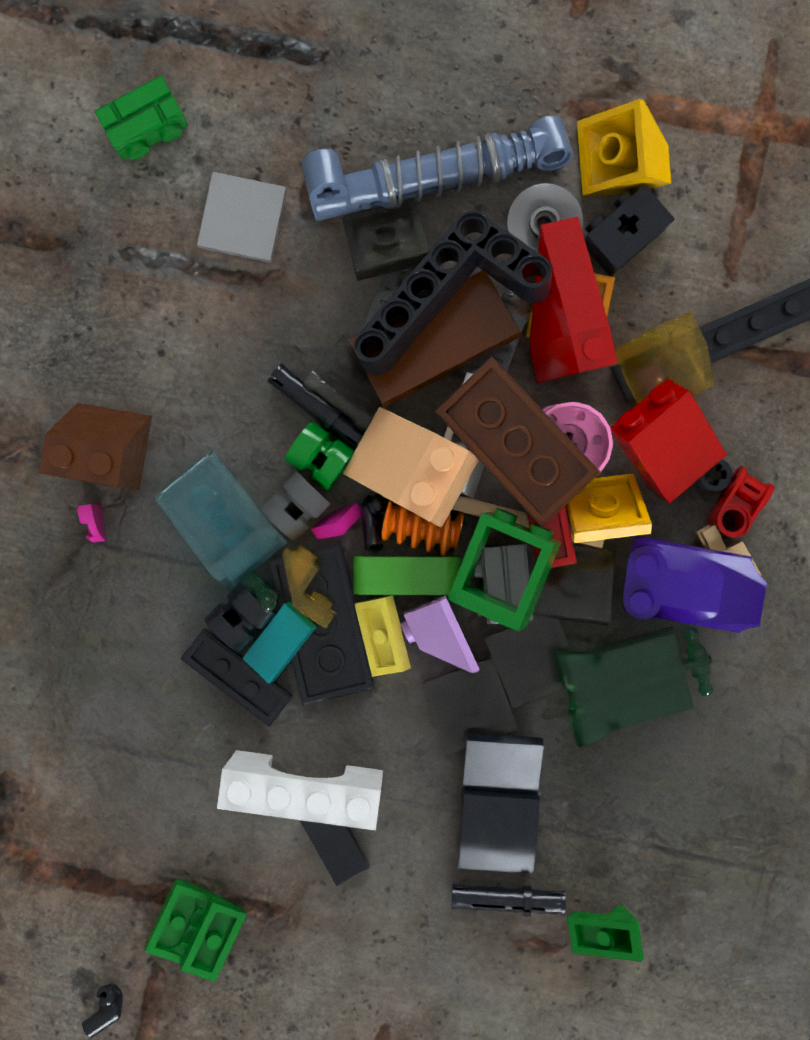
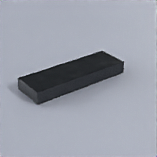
M204 628L180 659L270 727L293 695L275 681L268 684L242 659L243 657Z

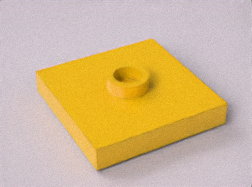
M634 474L595 478L565 506L574 543L651 534L652 523Z

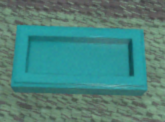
M287 602L281 607L242 659L270 684L277 679L317 626L295 605Z

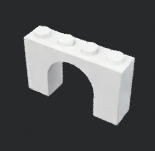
M239 750L235 751L222 769L217 809L376 831L383 770L346 765L345 773L339 777H303L271 768L273 755Z

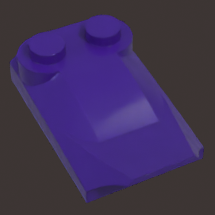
M636 536L633 540L628 559L623 593V611L628 612L637 619L655 617L740 633L745 629L760 627L767 582L757 572L751 556Z

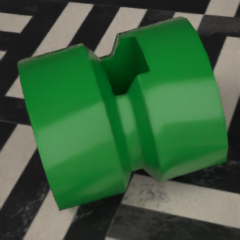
M311 421L297 437L285 456L284 461L301 473L309 471L310 479L326 491H329L346 469L355 451L339 440L331 442L329 440L330 434ZM322 452L328 457L324 464L317 461Z

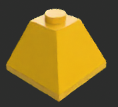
M637 99L577 121L582 196L624 194L630 188L636 193L644 185L651 190L671 184L669 146L644 100Z

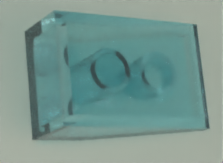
M210 451L154 497L211 576L229 591L288 543L213 451Z

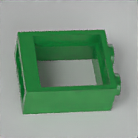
M496 508L494 513L485 512L481 514L447 600L519 632L526 628L561 541L552 538L554 534L552 530L534 523L531 524L530 528L516 523L518 516ZM491 528L541 549L518 607L469 585Z

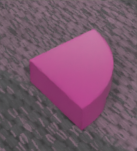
M357 502L344 506L324 517L311 530L317 539L344 535L361 517V509Z
M101 504L78 506L79 521L81 524H87L88 527L87 539L92 543L107 541Z

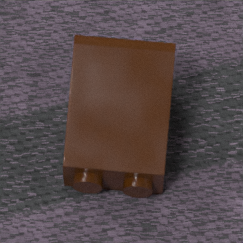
M77 403L45 434L39 473L114 487L140 489L152 416Z

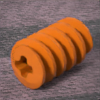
M389 500L381 530L382 540L387 541L391 534L395 532L396 542L399 545H402L407 536H410L411 548L416 549L420 542L425 540L426 552L431 553L435 545L440 544L441 556H446L451 547L456 550L465 513L459 512L453 521L451 520L450 513L441 528L398 504L392 505V501Z

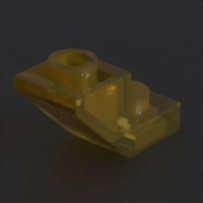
M301 545L296 550L292 547H287L282 555L293 608L326 629L336 615V612L330 609L333 603L315 591L311 596L306 593V590L322 568L315 563L318 557Z

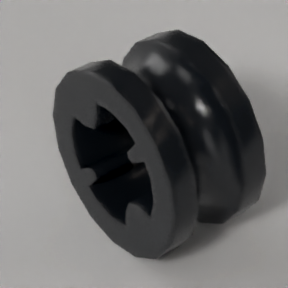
M722 459L716 464L718 467L716 471H721L722 473L720 480H715L714 484L710 485L708 483L710 478L705 479L703 475L696 481L702 490L708 492L721 491L731 483L732 469L725 460Z

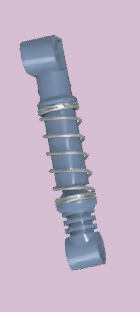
M546 116L532 123L527 130V135L523 130L518 132V137L515 133L509 134L508 139L506 135L500 136L496 132L487 133V135L484 134L482 136V143L480 137L477 136V148H475L474 143L461 146V143L457 141L454 148L441 151V148L437 146L434 153L421 155L420 151H417L414 158L402 160L400 156H397L396 162L390 164L384 159L383 161L374 162L370 169L346 175L343 173L340 157L337 152L330 149L310 152L302 160V170L315 220L317 222L381 206L384 209H389L390 207L393 209V207H400L402 200L414 198L415 201L420 202L422 195L433 193L436 197H440L442 190L453 188L456 192H460L462 185L470 183L475 187H480L483 174L489 176L491 181L496 183V181L505 180L508 174L513 173L514 168L517 172L523 170V165L525 169H531L532 163L542 171L560 169L567 165L574 156L563 119L558 116Z

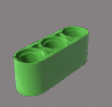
M353 556V594L449 595L462 564V557Z

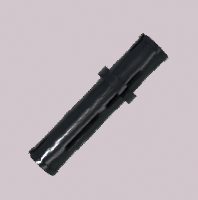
M283 363L280 364L271 374L273 377L268 379V383L315 418L322 425V429L328 433H333L355 451L366 430L345 414L346 410L340 405L338 407L334 406L296 376Z
M452 884L451 909L506 911L522 913L523 917H531V913L565 916L566 895L565 890L532 889L531 885H523V888H503Z

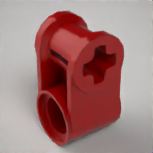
M739 466L732 474L731 483L727 488L723 489L722 494L707 517V525H715L722 538H737L745 535L760 510L763 509L771 498L775 486L769 482L766 484L760 482L747 473L746 467ZM726 511L730 512L735 518V526L731 531H727L722 524V517Z

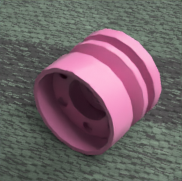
M577 402L544 407L542 410L567 434L588 459L602 471L610 460L613 447L611 428L603 415L591 406Z

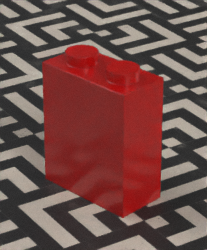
M670 379L654 387L648 396L634 408L626 411L610 427L612 434L647 487L668 504L727 455L690 391Z

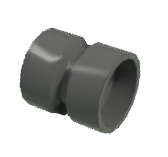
M298 470L282 484L283 492L281 494L273 493L260 507L262 513L294 542L309 528L308 520L310 518L317 519L331 505V502ZM291 501L301 509L295 515L286 508Z

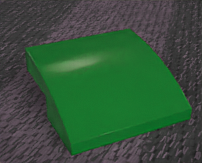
M176 878L144 945L145 952L180 963V969L183 972L216 982L247 913L244 909L218 895Z

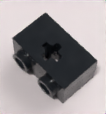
M646 185L641 187L636 193L631 188L627 190L613 204L617 209L607 218L600 214L585 228L588 232L585 237L588 252L611 277L665 231L675 220ZM628 223L632 229L630 232L627 231L622 235L618 229L620 226L623 227Z

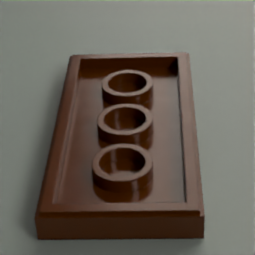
M480 271L467 278L389 371L382 375H371L367 372L366 374L385 408L521 337V332L488 274ZM405 318L396 319L392 322L391 327H403L408 320ZM355 336V337H353V338H351V339L349 340L351 346L353 347V349H354V341H355V339H356L357 336ZM371 348L367 352L366 357H377L381 354L383 348Z
M493 357L486 361L435 411L541 527L601 473Z

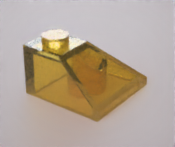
M691 311L615 349L617 362L637 404L648 396L654 387L662 384L667 379L689 390L692 396L715 386L708 346Z

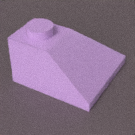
M439 595L404 612L406 621L400 623L409 644L416 641L420 650L468 672L475 673L480 670L445 595Z

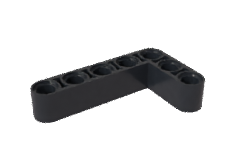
M478 211L463 213L357 335L354 341V351L361 367L371 375H382L389 371L477 267L524 301L529 303L543 302L552 291V267L550 262L486 215ZM473 232L482 234L474 240L465 238ZM503 253L510 254L513 256L511 259L507 261H498L495 259L498 255ZM447 261L457 262V265L453 268H441V265ZM532 275H539L543 278L541 282L536 284L526 282L525 279ZM428 289L433 291L426 298L415 297L421 290ZM405 318L408 320L403 327H391L392 322L396 319ZM371 348H383L381 354L377 357H366L367 352Z

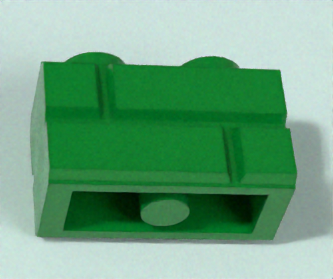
M162 75L95 110V114L112 146L122 160L127 158L136 160L145 156L150 151L149 146L160 140L170 142L177 139L183 133L182 128L188 126Z

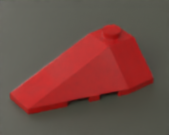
M578 216L541 225L538 253L544 256L551 264L552 291L547 299L543 302L533 303L529 351L537 383L618 364L609 323ZM536 275L535 284L541 282L543 278Z

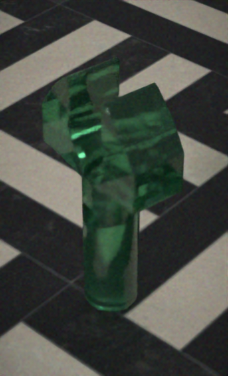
M250 569L240 579L241 583L255 595L263 611L270 612L274 610L276 606L275 600L279 597V594L268 581L263 582L258 573Z

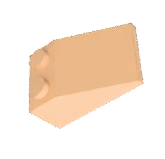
M379 407L343 474L442 528L479 459L469 450Z

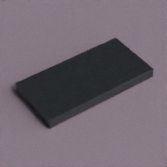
M333 544L268 560L279 610L285 603L291 602L317 626L291 660L302 706L375 689L354 605L355 599L342 544Z

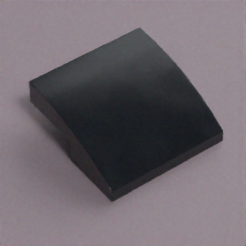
M464 790L458 869L533 874L539 819V795Z

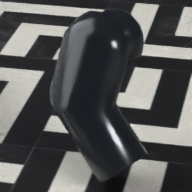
M376 494L373 497L368 495L361 503L364 548L369 552L383 549L380 514L386 512L388 504L385 497L380 494Z
M104 985L97 991L96 998H99V1011L82 1023L83 1030L89 1038L95 1037L120 1019L123 993L117 985Z

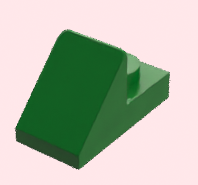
M623 905L617 906L608 914L574 911L567 916L572 954L641 962L644 959L639 922Z

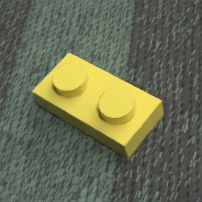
M393 595L355 603L372 677L404 672L410 669L411 666Z

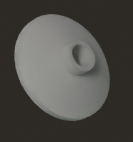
M541 183L526 188L515 198L509 209L507 228L508 232L538 252L540 229L537 227V221L540 218H546L552 223L578 216L581 228L583 229V214L577 199L567 189L556 184Z

